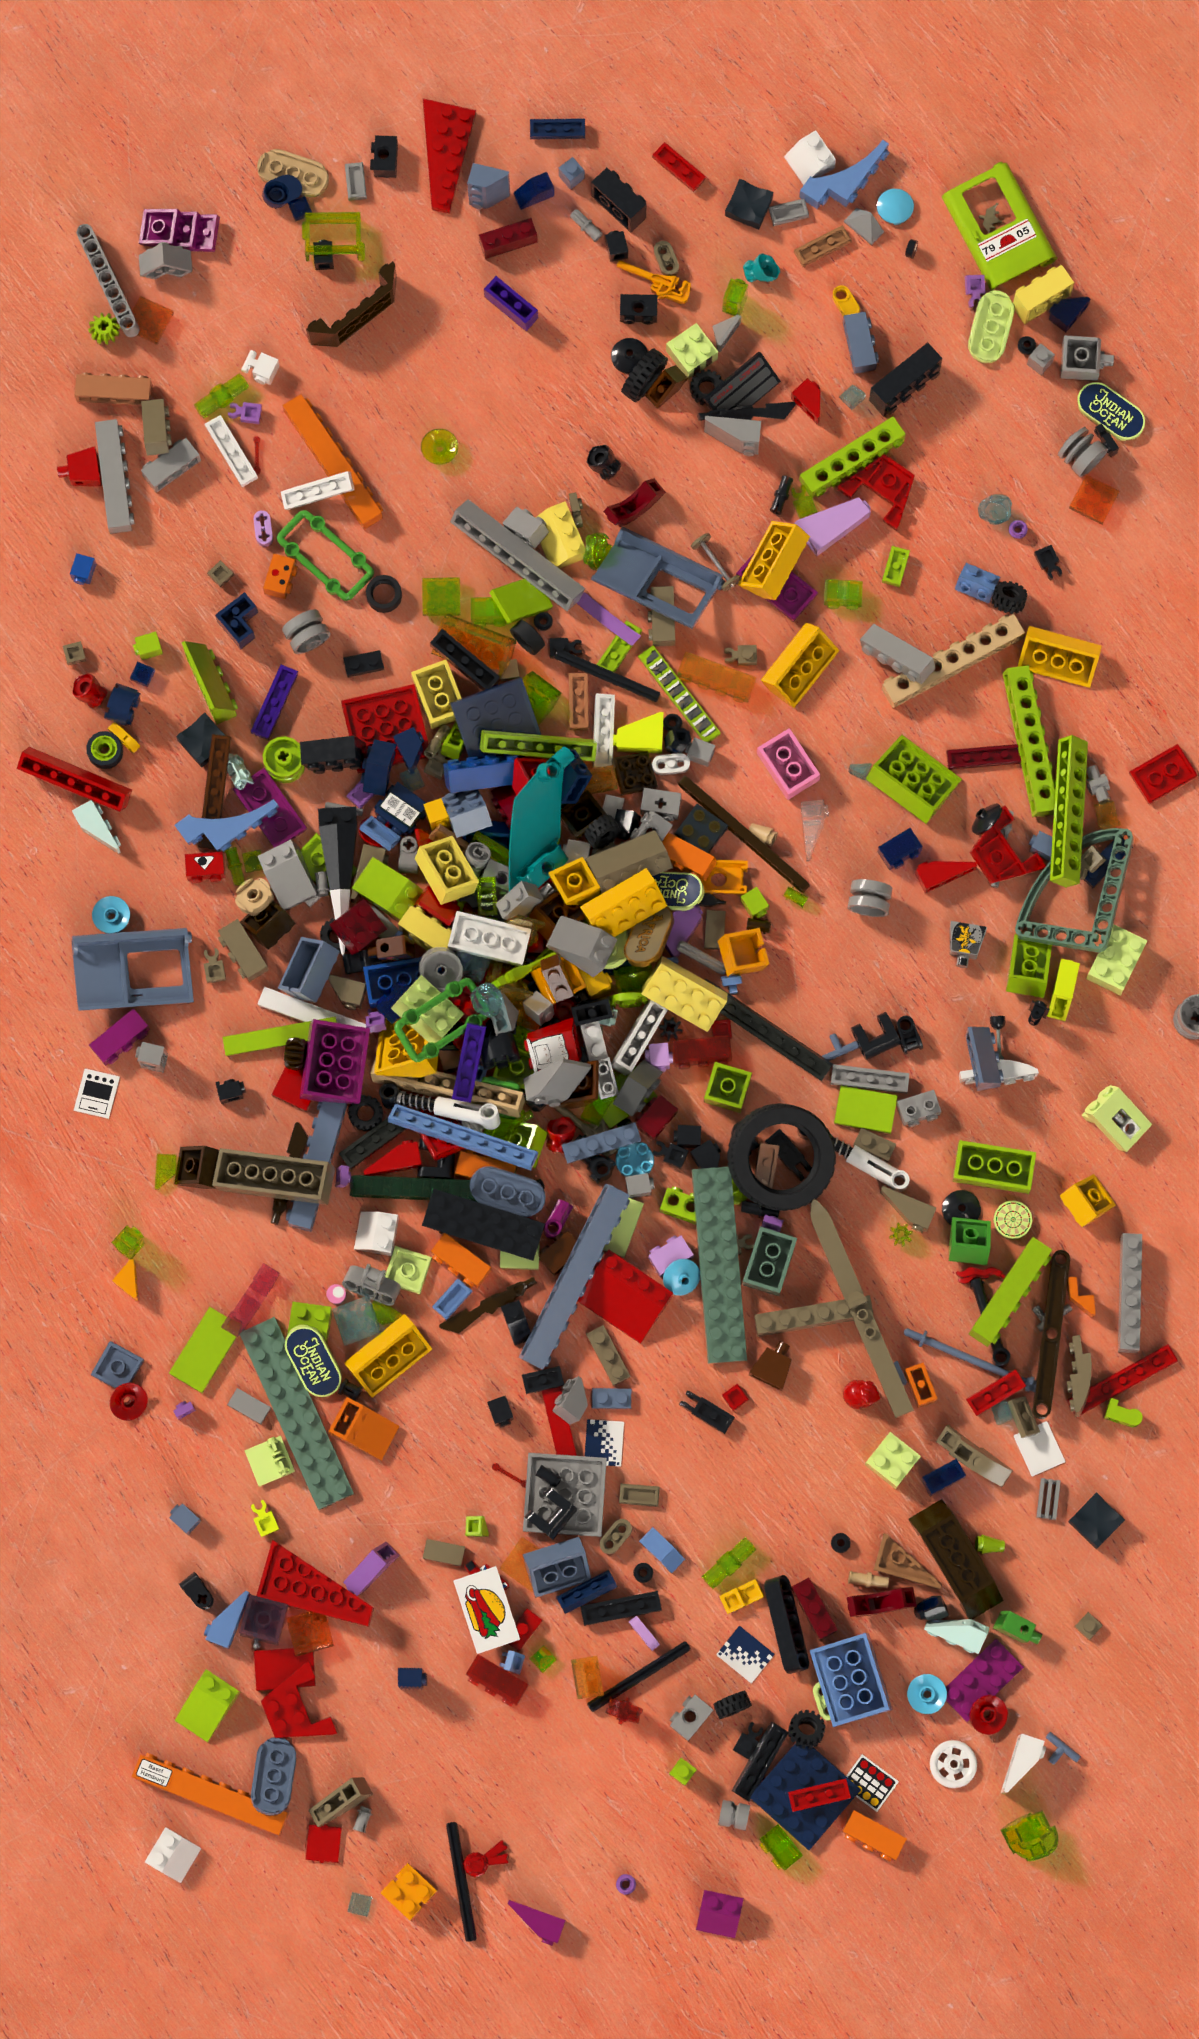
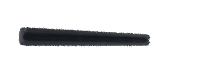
M561 649L556 651L554 658L558 661L653 702H657L660 692Z
M686 1641L682 1642L588 1702L589 1709L594 1712L689 1652L690 1646Z
M450 1822L446 1824L465 1940L470 1942L475 1941L477 1937L463 1865L464 1861L458 1826L456 1822Z

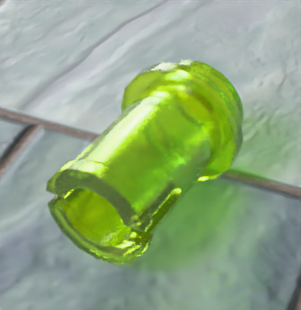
M789 886L783 895L786 898L785 900L789 899L802 908L808 899V896Z

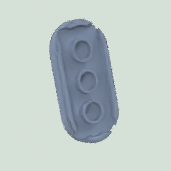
M493 1166L482 1167L471 1177L470 1191L479 1203L523 1217L535 1215L542 1210L545 1204V1191L542 1185L534 1179Z
M270 1738L262 1743L257 1751L251 1801L254 1808L264 1815L273 1816L280 1814L290 1803L296 1765V1751L286 1739Z

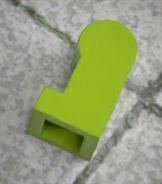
M1111 1398L1104 1419L1128 1427H1137L1141 1423L1143 1416L1138 1409L1129 1410L1117 1406L1119 1400Z

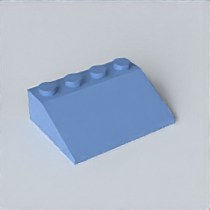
M863 1633L809 1650L833 1727L893 1710L869 1633Z

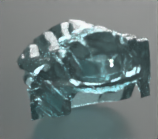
M991 495L979 503V517L992 525L1004 523L1011 517L1012 502L1005 495Z
M484 983L472 991L470 998L473 1008L477 1013L491 1018L500 1012L503 995L496 986L491 983Z

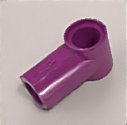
M558 1199L544 1226L543 1231L547 1238L554 1239L561 1233L573 1209V1206L568 1202ZM555 1225L558 1231L551 1233L548 1230V1226Z

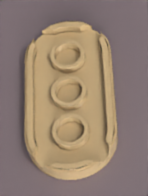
M280 149L265 152L258 160V174L265 183L282 175H292L300 181L302 185L301 196L304 197L319 196L328 186V173L325 167L317 161Z

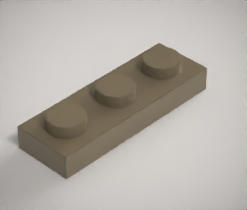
M604 1325L586 1334L613 1386L631 1377Z

